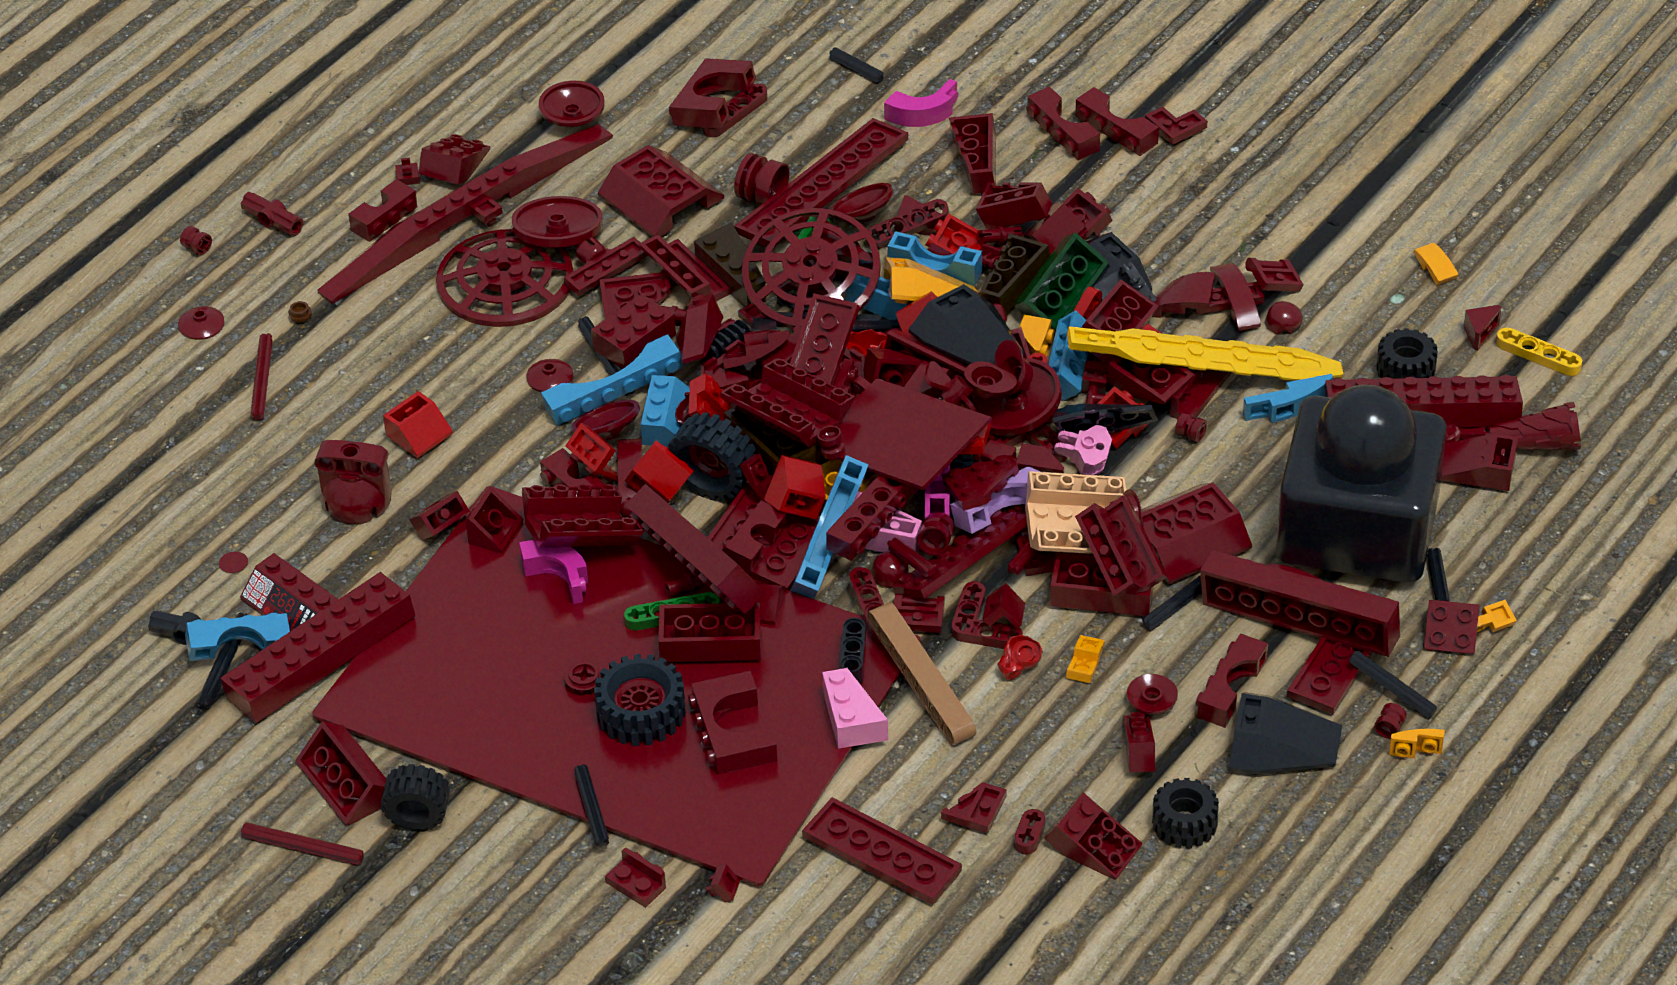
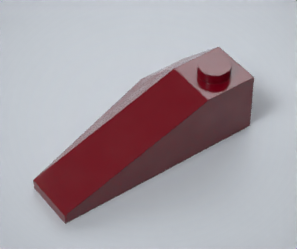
M713 293L706 296L700 294L692 299L677 332L676 340L684 364L706 357L724 318Z

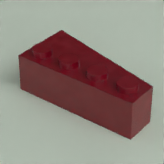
M993 113L949 117L952 139L973 193H983L988 182H993L996 186V130Z

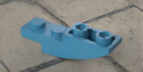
M1327 374L1286 382V390L1245 397L1243 401V417L1245 421L1269 417L1271 423L1295 417L1298 415L1299 407L1303 400L1311 396L1325 397V381L1333 380V375Z

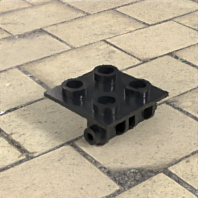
M1132 262L1124 264L1119 270L1093 286L1102 291L1101 299L1103 301L1121 279L1152 302L1157 300Z

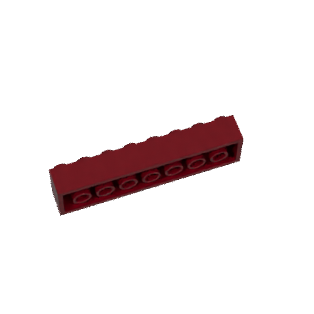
M1480 375L1477 377L1454 376L1452 378L1432 376L1429 378L1406 377L1402 379L1384 377L1381 379L1358 378L1352 380L1336 378L1325 381V397L1333 398L1337 393L1357 385H1376L1397 394L1410 410L1435 413L1441 416L1447 425H1455L1457 427H1492L1493 424L1522 417L1523 399L1517 376L1487 377Z
M646 484L626 504L632 511L629 515L631 518L636 519L653 539L664 549L666 548L675 559L700 579L710 590L712 589L734 611L738 607L746 614L766 593L734 560Z
M1214 550L1211 551L1200 569L1203 605L1319 638L1324 637L1333 642H1339L1386 657L1390 656L1400 638L1398 601Z
M382 572L377 573L222 676L220 679L227 700L253 722H259L415 617L410 594Z

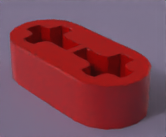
M1091 286L1088 287L1074 311L1076 310L1087 320L1100 304L1102 291Z

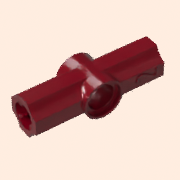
M247 192L240 203L241 209L256 216L259 222L266 228L275 226L290 235L296 236L301 232V228L304 225L302 218L287 211L284 204L277 199L270 202L255 193Z

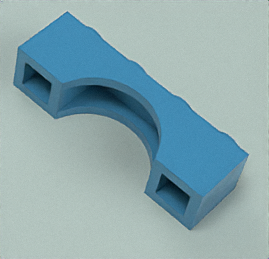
M896 231L887 246L888 257L910 259L972 286L976 285L982 273V251L960 246L954 254L946 256L937 255L924 248L917 236Z
M270 613L262 616L246 615L240 618L222 617L217 620H194L187 622L185 638L189 661L214 659L217 650L224 643L235 639L248 640L263 650L289 633L290 629L287 613Z

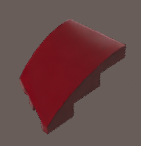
M1215 272L1191 273L1170 282L1155 296L1157 300L1154 303L1159 307L1152 317L1161 318L1163 312L1185 314L1186 308L1208 310Z
M767 329L744 333L746 352L723 355L724 369L750 363L767 355L790 337L789 330L780 332V330Z

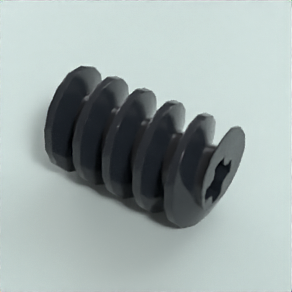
M739 319L734 324H729L727 328L717 332L706 354L707 359L709 360L712 357L718 359L725 354V348L737 339L745 343L744 333L751 332L748 325Z

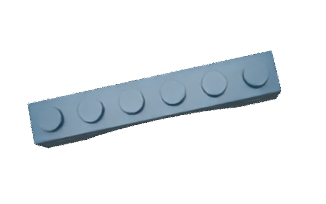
M667 334L646 344L643 351L632 363L611 376L587 383H561L541 392L545 409L558 426L649 384L652 375L666 376L683 368L681 354Z
M847 455L845 456L790 591L812 599L815 598L833 552L827 550L826 532L853 504L868 464Z

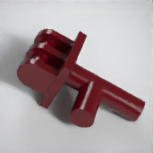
M983 243L980 250L982 251V266L994 269L993 265L996 259L998 260L1001 256L1003 246L997 248Z
M1088 370L1084 371L1081 392L1088 393L1086 404L1098 403L1105 396L1108 374L1105 373L1103 376L1098 375V372L1091 374L1088 373Z

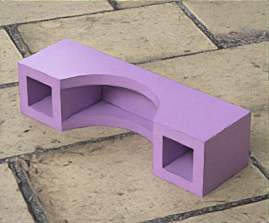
M1031 467L1019 470L1015 477L1007 479L1008 484L999 493L993 492L991 494V500L986 505L963 511L957 502L950 504L955 526L969 533H974L990 525V517L997 510L1011 505L1026 504L1029 471H1040Z

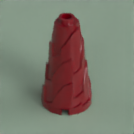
M1574 402L1563 403L1564 405L1547 408L1538 413L1525 415L1515 420L1493 424L1492 427H1489V431L1485 432V435L1496 433L1518 437L1517 449H1570V451L1581 449L1580 443L1574 444V442L1581 441L1577 412L1570 410L1575 408Z

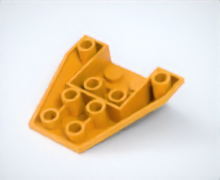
M886 257L880 277L890 280L889 295L896 303L906 304L908 300L916 301L930 291L939 297L963 284L978 292L970 284L910 259Z

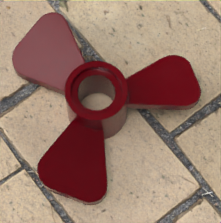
M931 361L927 365L924 375L926 383L942 390L940 394L946 402L958 406L963 404L965 408L976 411L974 405L968 399L970 395L976 396L973 393V387L959 375H955L951 380L936 362Z

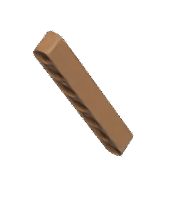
M889 602L868 611L867 618L871 628L951 745H955L975 736L976 727L973 720L895 605Z

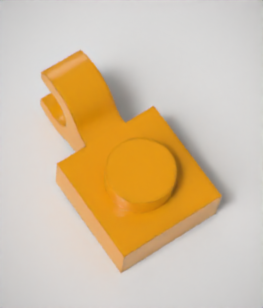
M1506 600L1485 606L1482 609L1483 615L1478 617L1477 633L1487 627H1490L1492 632H1496L1513 626L1517 620Z

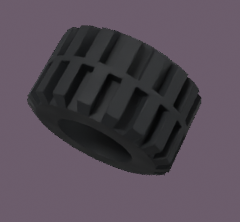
M1404 328V330H1394V333H1387L1386 337L1381 338L1378 345L1376 365L1378 376L1380 378L1388 377L1392 379L1406 377L1429 378L1435 376L1438 354L1437 344L1434 343L1432 337H1428V334L1420 333L1419 330L1415 329L1409 330Z
M408 764V766H398V769H393L386 777L381 810L385 813L384 816L387 819H391V823L400 825L401 828H410L415 831L417 829L428 830V827L434 828L437 824H441L443 818H445L450 794L449 782L447 779H443L444 776L441 773L435 772L433 768H426L424 765L415 766L414 764Z
M1177 778L1173 779L1172 783L1169 781L1164 783L1163 787L1158 788L1157 794L1153 798L1152 823L1154 832H1157V836L1160 839L1165 838V843L1169 845L1173 843L1175 847L1179 848L1181 846L1192 848V845L1201 846L1203 841L1208 842L1211 839V835H1215L1218 825L1219 801L1216 798L1215 791L1210 790V786L1206 783L1202 785L1201 781L1197 779L1191 781L1190 778H1184V780ZM1178 812H1190L1192 814H1182Z

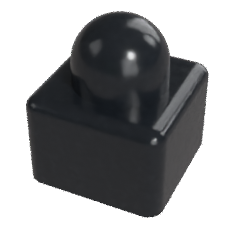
M1365 384L1349 387L1337 393L1333 398L1311 396L1303 400L1299 407L1280 487L1276 540L1277 557L1284 563L1400 582L1419 580L1424 573L1440 493L1447 425L1444 419L1435 413L1410 410L1397 394L1376 385Z

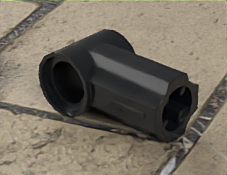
M153 611L150 615L148 627L151 632L172 636L178 643L187 645L185 638L187 622L201 620V618L192 612H185L182 616L162 611Z

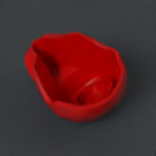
M872 329L861 332L852 331L846 348L849 350L855 349L864 355L866 359L868 348L885 349L887 336L882 332H875Z
M1018 635L1011 637L1004 647V655L1001 656L1000 661L997 663L1003 677L1013 680L1023 670L1034 667L1041 660L1042 647L1039 642L1029 636Z

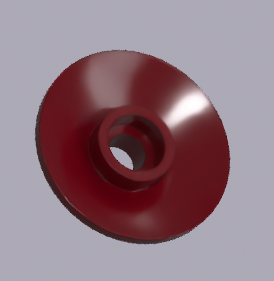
M195 307L186 311L180 317L178 328L181 334L189 339H208L217 335L223 329L225 323L224 316L213 307Z
M559 359L540 360L528 369L526 374L527 383L532 389L543 392L561 383H571L573 380V370L568 363Z
M1158 674L1141 675L1131 681L1127 688V699L1131 706L1147 714H1159L1168 711L1175 705L1178 698L1176 685L1167 677Z

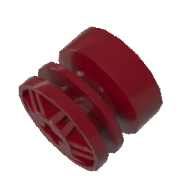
M753 153L747 154L741 161L735 176L734 193L736 197L751 202L756 200L757 204L762 205L789 184L790 169L788 164L772 159L768 161L766 157Z

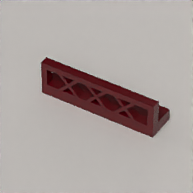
M1192 369L1191 372L1194 374V378L1171 398L1170 417L1178 420L1183 412L1192 414L1193 418H1197L1232 372Z

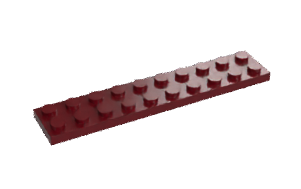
M872 118L734 226L737 233L752 241L754 236L765 225L781 215L799 209L823 208L908 141V132ZM813 215L795 217L784 221L787 227L805 222ZM773 227L757 243L767 247L770 241L780 232Z

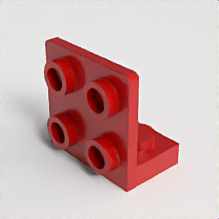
M580 423L565 445L572 452L570 456L579 463L584 462L587 465L585 469L595 476L599 474L609 482L612 479L618 481V473L607 465L616 450L590 427Z

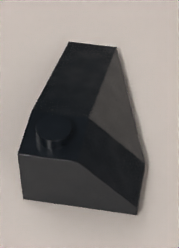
M1071 404L1057 409L1053 421L1059 433L1065 430L1079 434L1080 430L1086 431L1095 425L1106 427L1110 434L1158 421V417L1152 405Z

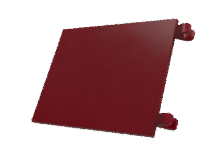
M858 376L852 382L858 385L854 390L860 395L854 400L839 425L845 453L836 460L843 462L847 455L868 464L867 471L924 490L992 421V417L878 378L870 383L865 378Z

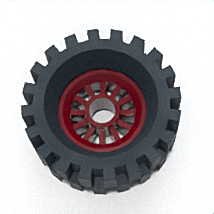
M704 412L701 416L698 413L693 414L692 417H689L668 444V449L694 471L686 481L689 485L687 489L692 492L694 489L699 491L698 495L703 498L707 494L710 500H716L719 497L720 501H725L728 497L731 499L738 494L746 483L747 479L740 465L752 455H756L754 454L756 448L754 444H748L750 441L747 434L743 436L740 433L742 429L738 425L734 428L730 425L732 421L727 418L722 421L720 420V415L713 414L710 417L709 413Z
M634 654V659L629 660L627 656L621 657V663L617 664L615 661L609 663V670L602 669L600 672L601 678L597 677L595 681L594 694L597 720L602 731H608V737L614 740L618 736L619 743L625 745L628 740H631L632 746H639L640 741H646L647 746L653 745V739L656 738L659 742L666 740V733L672 736L676 732V726L681 727L686 713L684 683L681 673L676 672V667L672 663L667 666V660L662 657L655 661V655L648 654L647 659H641V654Z

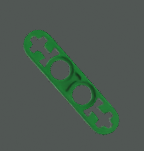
M706 592L631 606L624 612L625 626L630 630L659 627V616H655L654 613L659 611L660 605L720 603V599L715 593Z

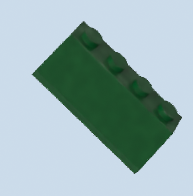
M1076 232L1067 235L1061 240L1014 303L1013 307L1022 315L1051 319V329L1056 332L1058 320L1074 311L1085 290L1094 284L1109 262Z

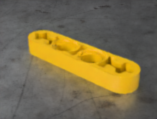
M1502 328L1497 332L1496 345L1502 350L1568 376L1578 375L1581 371L1582 358L1573 352L1512 328ZM1529 345L1534 347V349L1528 350L1523 348V346ZM1545 354H1553V355H1555V357H1554V358H1547V357H1545L1544 355H1545Z

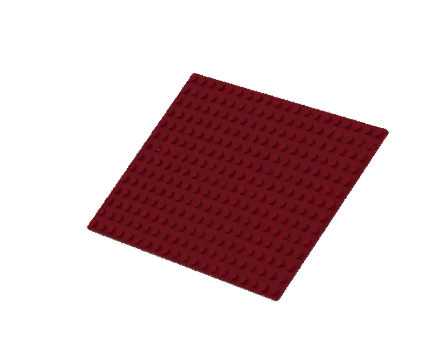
M491 486L524 518L502 552L498 553L468 544L466 518L484 493L483 491L470 507V512L463 516L406 590L410 594L416 616L355 656L313 710V718L321 722L325 721L343 725L350 733L589 823L574 774L575 766L585 764L588 766L607 830L715 871L718 865L727 864L739 880L755 886H762L853 748L851 746L838 749L823 694L822 672L840 669L843 624L847 619L854 617L864 621L863 617L789 590L785 591L776 624L761 623V660L667 662V666L672 663L676 667V672L681 673L684 683L686 713L681 727L676 726V732L672 736L666 733V740L659 742L657 738L653 739V745L646 746V741H640L639 746H632L631 740H628L625 745L619 743L618 736L613 740L608 737V731H602L597 720L594 690L593 692L585 690L581 694L579 690L572 692L571 688L565 685L564 672L566 668L576 661L591 660L598 663L602 668L609 670V663L612 661L619 664L621 663V657L627 656L631 660L634 659V654H641V659H647L648 654L655 655V661H658L660 659L659 627L630 630L625 626V610L635 605L714 592L704 584L695 587L694 591L690 592L687 590L669 597L664 583L680 578L686 572L689 574L691 572L675 559L666 548L664 549L661 545L639 538L631 546L572 547L583 557L587 566L588 583L585 584L586 592H582L583 603L573 604L569 586L562 577L550 573L525 576L519 542L534 539L525 525L523 499L521 496ZM659 611L655 612L654 615L659 616ZM866 627L864 678L861 686L879 708L901 674V671L883 644L876 643L871 639ZM915 635L918 641L921 643L920 637L918 635ZM751 671L757 687L758 706L726 713L716 723L723 729L732 732H743L770 726L777 744L778 761L717 774L715 765L709 764L707 756L709 747H704L702 743V727L697 728L694 716V713H697L696 709L691 710L688 695L692 694L691 684ZM586 672L581 678L582 681L588 677Z

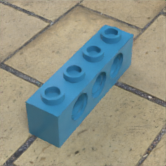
M1076 310L1058 320L1048 364L1055 370L1060 380L1062 401L1071 396H1076L1081 391L1084 366L1089 357L1088 351L1069 349L1067 338L1069 326L1081 328L1086 321Z

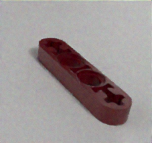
M756 83L751 86L748 92L742 91L726 103L729 114L733 116L727 119L721 129L703 127L704 134L708 137H718L767 101V87ZM742 103L748 104L747 106H738V104Z
M942 199L932 200L870 227L868 231L872 237L874 234L880 237L877 241L873 238L878 249L885 247L894 235V232L891 231L893 225L900 224L903 226V230L900 233L913 235L936 225L939 219L944 221L949 213L948 204ZM939 207V209L942 210V213L938 214V212L935 211V208ZM927 211H929V215H931L930 219H928ZM916 215H921L924 217V220L920 224H915L912 222V218ZM885 229H887L889 235L888 237H886V233L884 232Z
M864 567L854 568L849 574L851 590L871 639L876 643L882 644L868 622L867 612L884 605L870 570ZM859 578H861L864 581V585L861 586ZM864 594H872L874 597L871 599H863L861 596Z

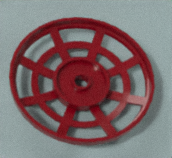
M824 208L799 209L773 219L754 236L747 247L742 264L743 284L752 305L764 317L776 320V324L791 329L797 325L801 327L805 319H802L804 306H810L812 298H806L808 290L824 287L828 293L824 296L844 300L841 295L851 286L856 275L869 278L867 287L854 302L858 303L860 306L859 311H861L875 293L881 272L879 251L870 232L851 216ZM818 215L816 222H803L787 227L784 223L786 220L799 216ZM832 216L842 219L860 231L847 235L838 227L827 224V218ZM773 227L780 232L770 241L764 253H752L753 248L766 232ZM814 228L812 236L798 239L793 233L800 229ZM825 229L835 233L841 239L830 244L826 240L821 239V236ZM784 237L791 244L785 253H772L776 244ZM867 239L873 256L872 270L859 266L855 242ZM848 246L852 263L838 261L836 251ZM808 260L816 261V264L812 267L804 265ZM749 262H762V273L767 285L757 293L753 290L749 279ZM769 262H782L783 273L772 279L769 272ZM837 271L849 272L844 282L836 288L831 280L835 277ZM789 281L792 285L798 287L797 296L784 292L779 286ZM773 292L782 300L795 304L793 318L775 312L766 306L762 300Z
M512 229L484 232L462 241L445 255L437 271L436 284L438 294L443 304L452 313L471 323L492 327H510L529 323L548 315L558 308L570 293L571 289L564 282L555 295L544 288L550 280L552 270L565 271L566 275L573 272L572 261L563 247H552L563 256L565 264L551 262L548 253L541 246L528 244L519 238L506 237L515 236ZM486 239H490V240L481 242V243L475 245V246L472 247V248H471V247H468V246H470V245H472V244H475V243H477V242H480V241H483V240H486ZM506 242L520 243L526 246L517 250L507 248ZM495 243L498 246V249L488 253L479 250ZM536 250L544 261H530L527 254ZM457 253L464 254L458 262L456 271L443 275V270L448 262ZM470 256L479 259L477 266L463 269ZM532 269H545L543 276L538 282L531 278ZM477 274L479 283L472 288L464 277ZM457 279L460 287L468 294L461 304L457 303L448 294L444 283ZM524 285L530 287V289L511 295V291ZM487 288L492 291L502 292V296H492L482 292ZM536 293L546 300L545 303L531 310L513 314L512 303L525 300ZM476 299L487 303L503 304L504 315L483 314L468 308Z

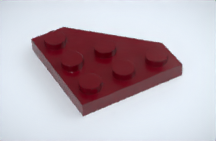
M666 272L599 279L605 319L640 294H644L657 304H660L671 294L669 276Z
M1000 455L991 461L976 462L972 466L963 469H952L948 473L943 474L942 479L943 484L962 510L965 511L986 505L991 500V494L993 492L999 493L1008 484L1007 479L1015 477L1019 473L1018 464L1011 455Z

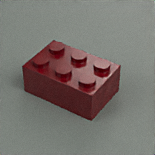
M640 294L591 329L593 350L621 369L632 363L643 351L646 344L667 334L670 338L676 335L674 314L644 294Z

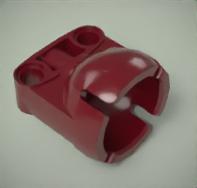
M325 440L320 444L314 464L318 469L322 502L326 510L337 521L347 524H364L372 520L371 509L373 507V513L376 517L384 514L390 505L392 488L387 463L389 453L384 447L344 440Z

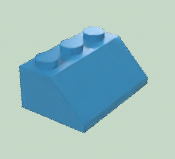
M652 375L641 420L642 445L652 446L657 440L660 444L668 447V444L682 426L676 421L675 412L679 403L685 399V392H690V387L675 376Z

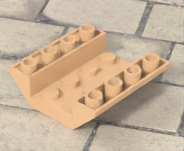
M1029 471L1025 511L1030 547L1039 551L1093 554L1075 516L1094 503L1105 508L1110 502L1123 496V493L1126 491L1125 478Z

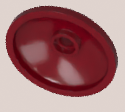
M574 80L560 82L547 88L541 94L538 105L540 114L548 122L561 127H579L592 122L602 113L605 100L601 90L593 84Z
M889 183L868 185L841 197L830 207V210L839 211L851 216L858 222H868L884 209L891 200L894 190ZM832 217L835 220L846 222L842 219Z
M621 400L602 405L576 419L571 429L574 433L580 423H583L602 439H615L638 416L640 411L639 403L635 400Z

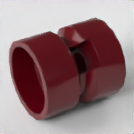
M943 512L930 513L925 518L918 534L917 542L920 549L929 555H939L946 551L954 532L953 520Z

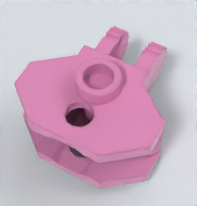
M1095 425L1086 431L1080 430L1079 434L1065 430L1060 431L1058 439L1061 442L1056 443L1054 451L1057 454L1071 458V463L1076 464L1082 475H1098L1103 472L1112 442L1106 427Z

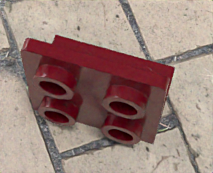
M1429 600L1425 650L1474 654L1480 604Z

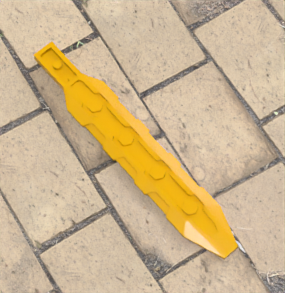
M1069 326L1067 331L1068 345L1071 350L1113 354L1137 363L1185 366L1189 369L1204 371L1206 369L1228 371L1247 376L1252 374L1271 376L1290 381L1332 374L1333 378H1341L1344 375L1341 362L1294 347L1277 345L1271 347L1235 340L1220 341L1203 339L1200 336L1169 335L1133 328L1114 332Z

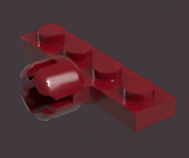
M589 237L587 241L583 240L577 247L576 257L584 266L564 277V284L579 297L600 284L599 279L611 278L648 255L639 247L641 242L635 237L630 238L613 249H607L596 238Z

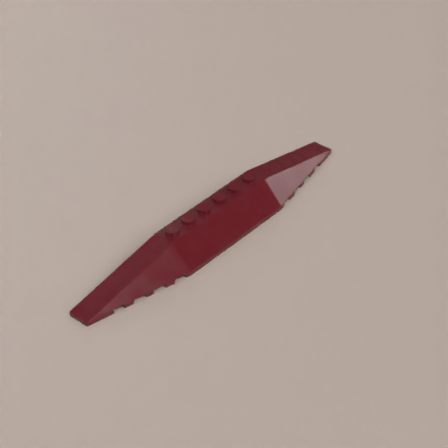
M598 124L514 156L496 165L394 225L317 290L318 294L331 304L337 302L440 241L439 233L472 215L470 206L487 196L494 201L504 195L511 199L613 138V134Z

